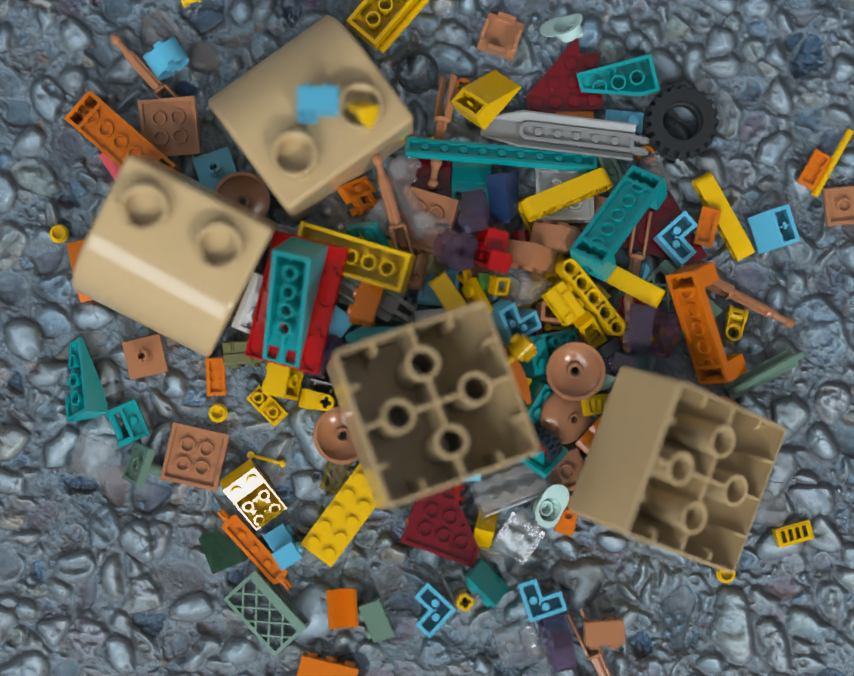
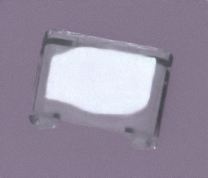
M401 155L390 162L387 177L390 180L396 204L412 237L417 241H426L450 228L451 225L447 218L438 219L435 214L423 212L410 185L418 180L416 172L422 165L418 158Z

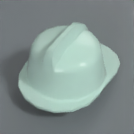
M575 13L550 19L541 26L540 34L545 37L556 36L565 43L571 42L583 36L581 27L583 16Z
M554 484L548 487L543 495L535 500L533 513L538 525L541 527L551 528L558 523L569 501V492L564 485Z

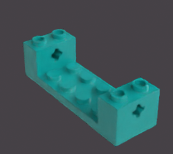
M632 164L570 248L571 259L577 261L586 273L606 282L616 269L615 253L649 207L658 211L667 198L666 179Z

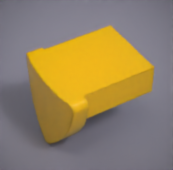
M368 101L348 103V111L356 114L362 125L371 129L377 119L379 105Z

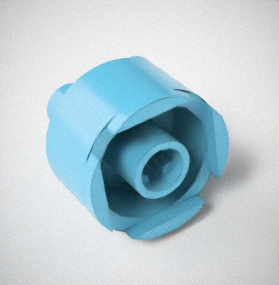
M174 36L166 42H163V40L156 42L153 45L154 49L143 56L158 80L169 78L172 76L171 73L176 69L180 71L189 62L188 55Z

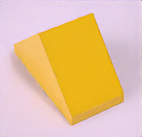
M479 508L473 532L479 548L490 549L495 533L498 512L490 511L484 514L482 508Z

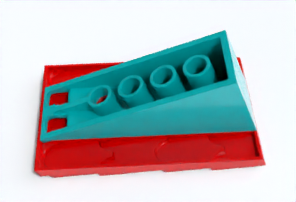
M281 231L274 232L244 356L316 375L319 373L349 248Z

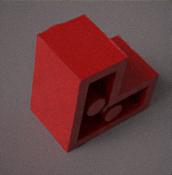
M480 225L470 262L507 274L512 265L513 256L504 252L508 244L509 233Z

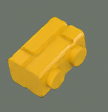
M562 280L544 292L541 297L562 326L565 327L586 311L583 308L584 303L581 299L575 298L571 285Z

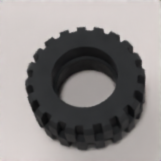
M674 85L670 86L667 90L664 89L659 92L648 105L643 117V133H646V137L650 139L651 148L654 151L657 150L659 156L663 158L667 156L672 161L676 159L686 161L688 158L692 159L701 154L713 142V138L718 131L716 128L719 125V119H716L718 111L717 108L713 109L712 105L714 102L712 99L708 100L705 97L707 94L704 91L699 93L697 92V87L694 86L687 88V85H680L679 87ZM672 107H683L689 110L697 121V131L694 136L687 140L672 137L666 131L663 124L665 113Z

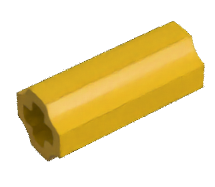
M466 590L459 591L455 597L457 608L462 609L463 612L469 611L471 606L474 605L472 594ZM463 598L467 599L466 603L462 602Z

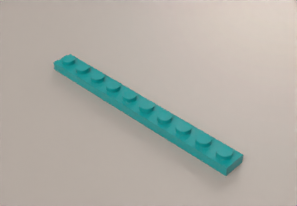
M406 137L405 157L577 172H591L597 169V156L507 145Z

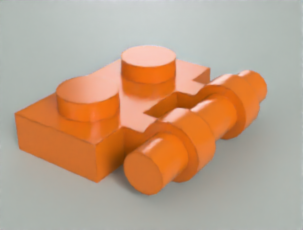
M367 176L343 184L336 189L346 205L351 203L354 205V208L350 210L352 216H361L368 210H375L382 203L379 198H374L373 194L376 192V189Z

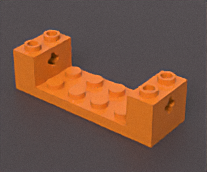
M91 90L64 117L68 123L120 168L129 155H148L179 172L181 171L170 159Z
M714 261L686 265L665 275L699 385L729 383L748 372L742 353L725 355L705 291V287L719 280Z

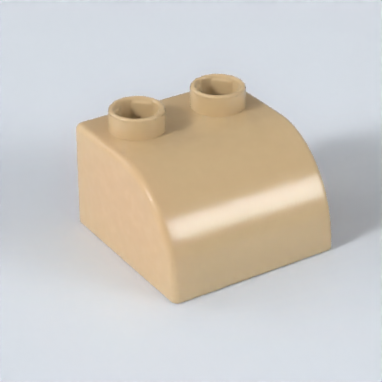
M330 15L319 19L208 100V105L294 222L300 221L338 193L336 189L339 186L358 179L375 166L372 162L373 155L380 154L384 160L406 144V137L414 136L411 112L352 34L336 18ZM303 84H312L313 86L333 84L338 86L339 117H318V123H298L297 86ZM368 101L379 105V113L371 129L362 125L356 114L348 111V103Z
M129 155L125 159L82 246L72 275V287L75 291L208 357L217 346L253 272H255L277 229V224L273 220L148 155Z
M478 301L335 351L326 366L375 506L380 510L410 501L539 452L538 442L486 303L483 301Z
M622 366L618 371L612 390L605 400L602 417L584 465L578 472L576 486L568 509L576 515L626 536L732 573L736 569L786 429L780 424L687 382L629 366Z

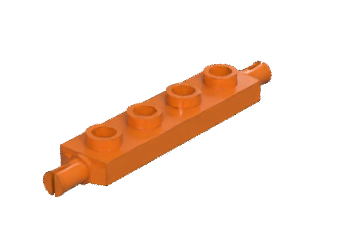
M222 508L217 513L224 521L221 528L273 585L280 582L286 590H289L293 584L285 577L288 570L284 569L282 571L272 556V552L237 514L229 516Z

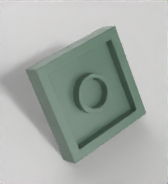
M134 442L122 478L137 487L143 488L148 473L159 476L162 466L152 462L156 451L141 443Z

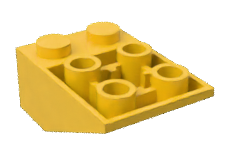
M493 70L464 86L451 100V103L460 115L485 130L522 87L496 70Z
M251 458L219 481L223 492L256 531L287 509V506Z

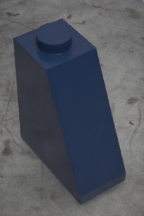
M519 171L486 175L492 221H500V224L511 223V219L518 218Z

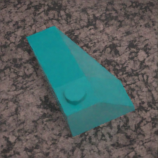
M651 54L576 73L581 93L645 96L660 92Z
M79 337L69 343L68 367L71 369V375L67 379L66 385L70 386L69 397L65 399L67 422L97 418L107 413L108 407L105 391L84 339Z

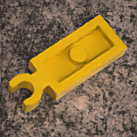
M469 268L462 269L463 274H457V279L463 284L461 290L470 305L483 301L491 313L493 308L477 278H472Z

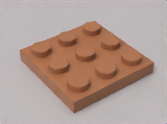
M196 96L138 101L141 135L165 156L202 153Z
M406 185L399 215L401 222L405 223L410 243L417 245L420 250L446 257L461 200ZM401 227L395 228L396 242L405 243Z
M173 422L160 479L217 492L230 435Z

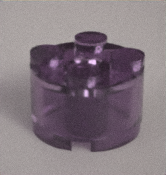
M447 228L445 232L436 237L433 244V254L436 256L438 263L453 270L463 271L471 269L474 266L473 259L476 260L478 255L479 242L469 233L456 228Z

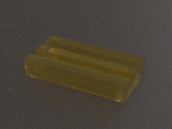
M329 462L319 488L337 495L350 464H345L334 490L332 485L341 464H337L327 487L325 482L334 464Z

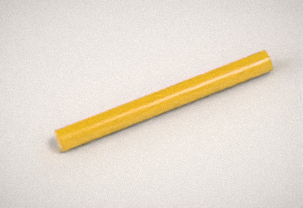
M420 0L378 48L382 54L385 53L430 0Z
M847 129L832 155L830 163L811 193L813 197L818 198L854 133L851 129Z

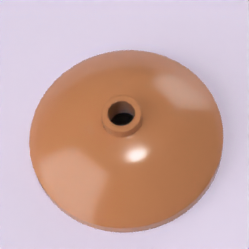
M231 173L225 176L215 188V191L238 203L245 199L246 204L244 206L263 216H266L269 211L270 194L268 188L259 177L252 173Z
M581 342L567 343L557 348L550 356L546 368L547 380L552 390L560 397L570 401L585 400L596 394L601 388L605 379V364L601 355L590 345ZM573 367H577L579 371L578 373L573 374L571 372V369Z
M552 392L546 398L540 411L541 427H545L546 430L550 429L552 434L554 432L556 434L555 437L559 438V442L562 444L578 440L587 431L592 420V415L583 417L581 401L564 399L555 392Z
M335 407L323 413L316 422L313 433L314 444L320 455L329 462L341 465L359 460L341 408ZM341 432L347 433V437L345 439H342L340 437Z

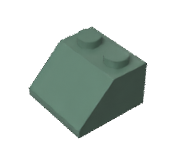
M381 596L359 604L358 617L367 626L364 630L368 639H372L376 643L395 636V628Z

